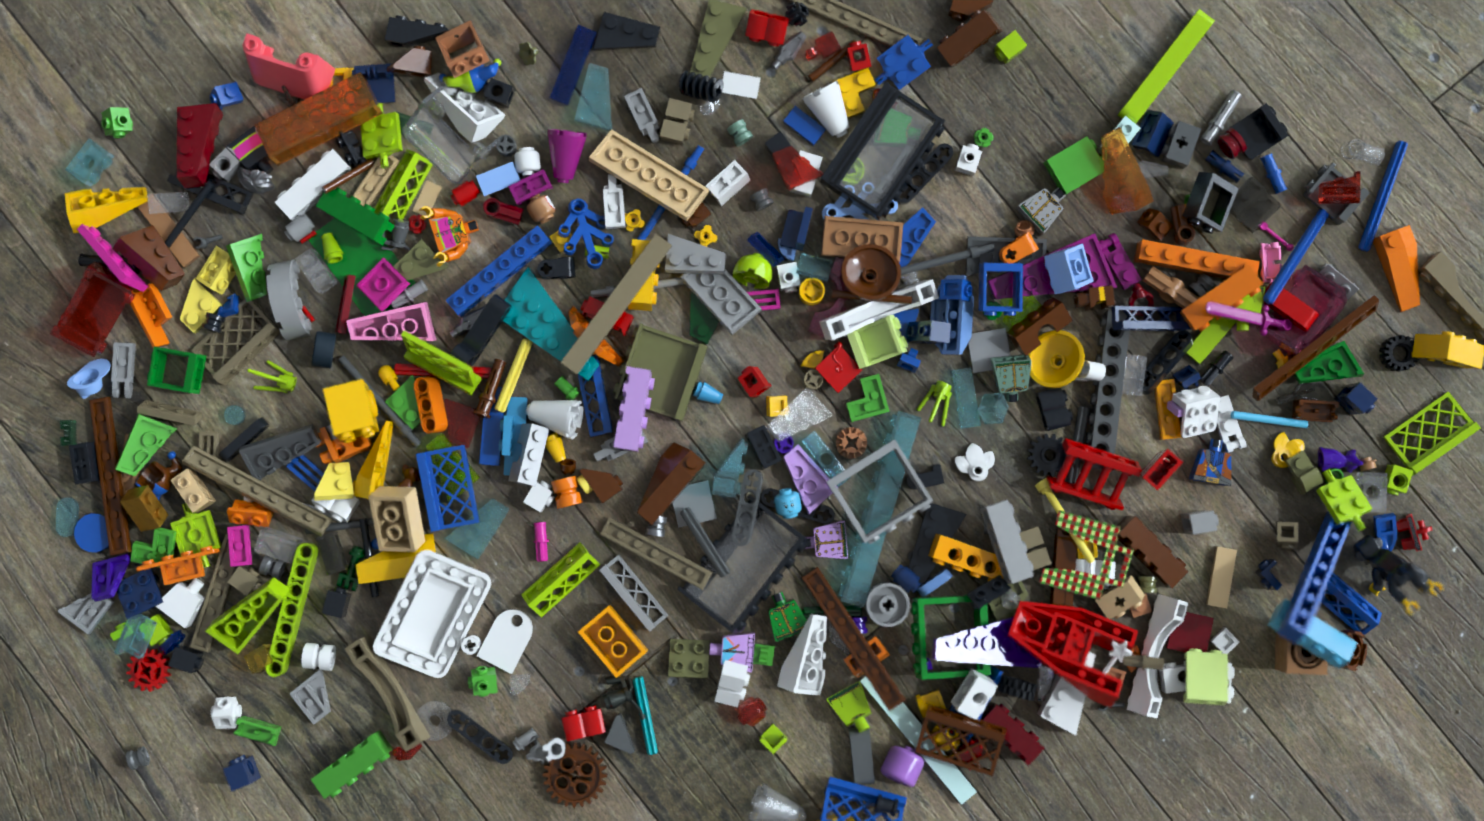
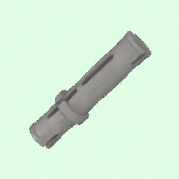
M1235 90L1230 91V94L1213 120L1209 121L1208 128L1200 138L1201 142L1211 146L1217 134L1224 129V123L1242 98L1239 92Z

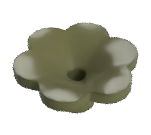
M529 42L520 43V58L523 59L527 66L535 64L538 49L532 47Z

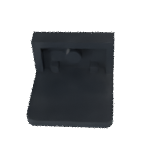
M1267 103L1230 127L1235 129L1245 141L1247 150L1243 153L1248 160H1253L1289 136L1286 126L1279 122L1275 110Z

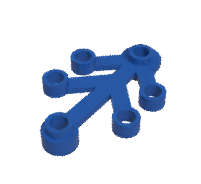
M574 199L568 206L570 213L564 224L559 226L558 234L561 237H568L570 235V227L577 219L579 226L569 242L565 243L564 253L573 255L577 243L583 237L588 253L586 263L591 269H598L602 265L603 257L599 252L595 251L591 235L601 240L602 245L605 247H610L613 244L614 238L611 234L599 230L606 228L605 224L601 225L599 223L601 220L605 222V216H599L590 211L584 200ZM579 207L581 211H576L574 208ZM586 218L596 222L597 228L588 224ZM561 229H567L568 232L563 233ZM609 238L611 242H606L604 239ZM571 246L573 250L569 251L566 247ZM591 260H596L598 263L592 264Z

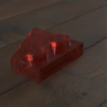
M445 399L449 441L470 448L480 419L479 416L473 414V411L476 409Z

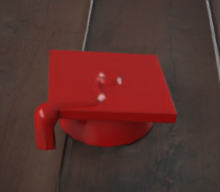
M837 342L834 345L835 349L815 367L817 372L837 393L862 371V369H859L858 364L842 348V342Z

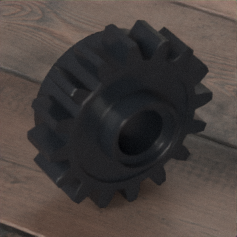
M1043 434V439L1037 436V442L1030 443L1033 447L1032 449H1027V452L1030 453L1027 460L1032 461L1029 465L1030 467H1036L1035 473L1042 471V476H1046L1049 472L1051 477L1055 475V471L1059 474L1060 468L1067 457L1061 443L1062 437L1055 439L1056 434H1052L1050 438L1048 434ZM1046 450H1051L1053 453V458L1050 461L1044 457Z

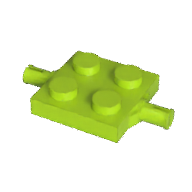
M377 103L374 105L376 115L360 120L363 157L366 159L380 158V168L385 169L389 167L388 156L403 151L400 119L397 112L384 114L383 104Z
M1330 469L1324 471L1322 474L1328 484L1319 487L1316 492L1336 524L1353 522L1358 532L1365 529L1366 526L1360 517L1370 512L1373 508L1353 476L1335 479Z
M186 503L182 504L185 516L178 521L170 523L172 530L177 531L176 543L180 555L182 552L193 550V554L201 552L200 548L212 546L213 549H220L222 545L210 510L192 513ZM207 555L201 556L203 567H209Z

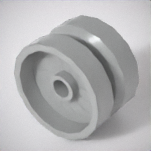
M880 582L872 586L867 592L865 610L868 616L878 625L893 627L902 623L908 616L910 599L906 591L899 585L891 582ZM887 600L890 601L889 607L883 606V603H886Z

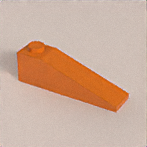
M1408 225L1376 237L1373 240L1374 247L1400 312L1420 305L1417 243L1411 227Z

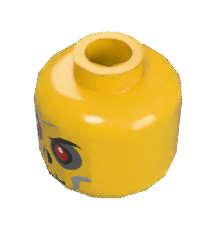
M936 725L931 733L939 730V726ZM955 728L945 730L950 740L959 735ZM942 732L933 736L937 745L947 742ZM958 739L952 742L955 749L958 747L961 740ZM948 744L940 749L948 752L951 750V747Z

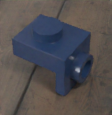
M1275 559L1263 560L1258 565L1259 569L1255 573L1262 579L1260 583L1267 590L1277 591L1283 585L1269 571L1277 564Z

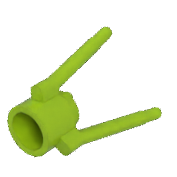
M269 360L266 363L284 375L280 374L278 378L252 369L247 370L248 373L276 381L277 386H280H253L255 390L276 391L287 394L288 391L293 392L297 382V377L293 376L294 373L286 371Z
M938 380L936 385L932 384L930 391L917 407V411H920L934 393L933 396L937 399L929 418L930 423L934 419L941 400L945 399L941 426H945L949 400L952 392H950L952 386Z

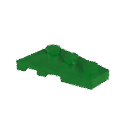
M1345 341L1328 347L1293 375L1298 383L1302 384L1362 377L1364 372Z

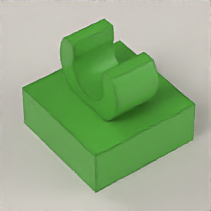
M755 643L753 664L772 666L775 646Z

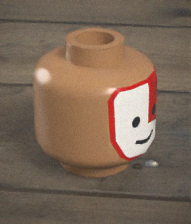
M538 194L529 198L530 202L526 209L534 222L544 224L554 218L553 214L556 209L547 195L540 196Z

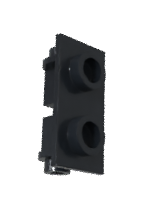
M349 127L343 129L342 132L338 129L335 141L338 147L343 149L347 164L351 165L354 169L358 163L366 162L367 160L363 157L361 145L353 147V145L359 143L354 131L350 130Z
M999 575L971 591L967 596L972 601V608L980 610L981 607L1005 595L1012 588Z

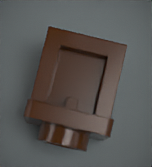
M1148 208L1137 221L1140 226L1146 227L1160 241L1173 227L1160 211Z

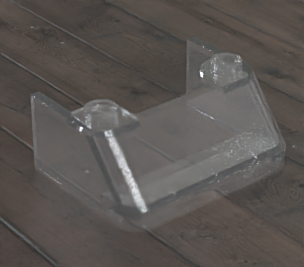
M441 85L422 100L403 127V134L451 183L458 185L487 158L499 141L496 139L488 147H485L480 142H474L469 146L442 119L445 115V109L442 103L437 100L444 89Z

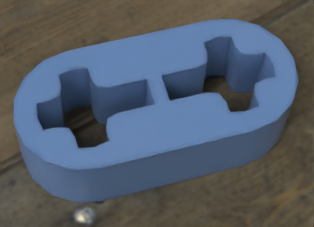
M945 568L927 580L925 584L920 585L917 591L921 597H925L952 578L953 575L948 568Z

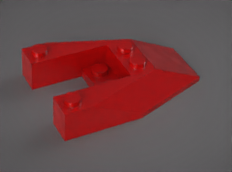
M1020 601L1008 636L1088 698L1111 708L1118 699L1123 680L1085 665L1091 644L1111 651L1114 649L1112 641L1119 644L1128 641L1126 648L1131 651L1134 647L1138 630L1080 607Z

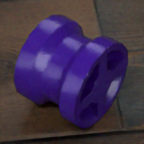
M784 433L775 438L774 445L779 453H788L793 448L794 442L790 435Z
M852 617L862 634L868 633V629L865 627L867 617Z

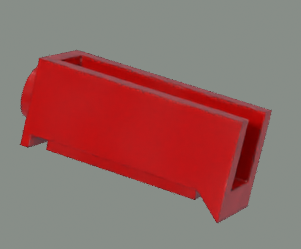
M590 296L588 300H584L581 306L582 315L593 319L604 302ZM623 312L612 329L618 332L622 330L624 337H626L634 319L633 315Z

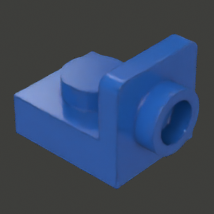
M941 279V300L970 301V296L973 292L970 281L963 279Z

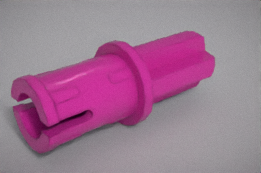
M546 522L534 523L535 541L533 543H535L536 560L538 562L547 561V542L549 540H547Z

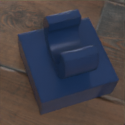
M1190 365L1173 374L1174 380L1184 390H1189L1188 386L1191 384L1197 387L1199 385L1198 380L1201 379L1199 372Z

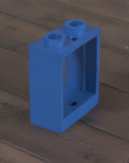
M979 263L978 311H984V315H996V311H1004V315H1016V311L1022 312L1023 263ZM987 271L1013 272L1012 306H986Z

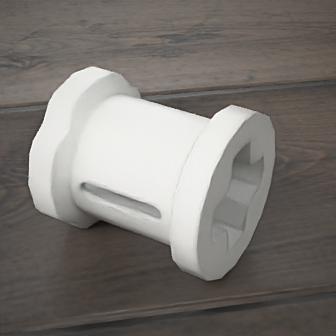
M475 635L468 636L461 643L462 651L468 655L478 652L482 646L481 639ZM470 640L472 643L476 644V646L473 647V650L472 647L467 646V644L470 643Z

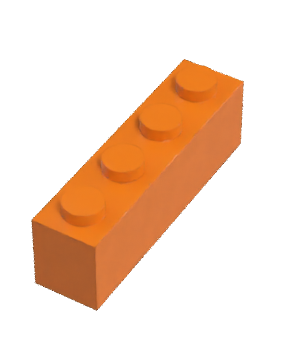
M1247 265L1183 309L1180 314L1193 332L1197 329L1201 332L1210 326V320L1222 318V316L1207 312L1206 304L1208 302L1236 308L1244 303L1242 298L1248 294L1252 297L1260 292L1259 287L1263 283L1251 266Z

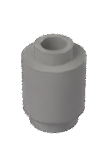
M306 214L300 215L285 226L287 229L285 234L291 241L295 240L298 242L311 233L315 225Z

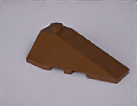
M674 442L660 457L637 514L652 526L701 472L705 462L690 449Z

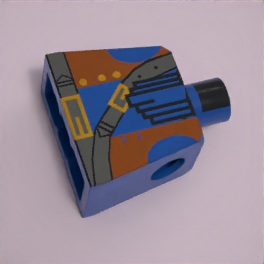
M1211 439L1209 450H1198L1189 480L1231 486V454L1221 452L1222 440Z

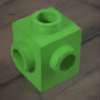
M109 107L101 113V125L105 136H113V138L117 139L124 138L126 134L132 131L133 121L130 118L129 108Z
M479 666L471 669L472 676L468 677L469 689L473 688V696L484 697L489 694L498 693L495 667Z

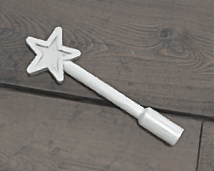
M1112 641L1114 649L1109 652V656L1113 657L1103 669V673L1107 674L1117 659L1122 662L1124 656L1132 655V651L1126 648L1128 641H1124L1121 644Z

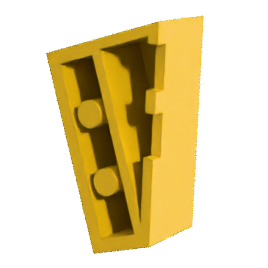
M632 239L631 266L651 240ZM656 269L629 304V310L652 311V305L656 304L657 293L654 292V286H658L659 274H655Z

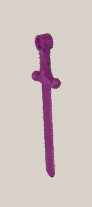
M1214 302L1206 304V310L1210 314L1260 325L1259 333L1262 336L1267 334V327L1269 325L1278 327L1280 331H1288L1292 327L1289 319L1278 320L1270 318L1268 305L1262 306L1261 314Z

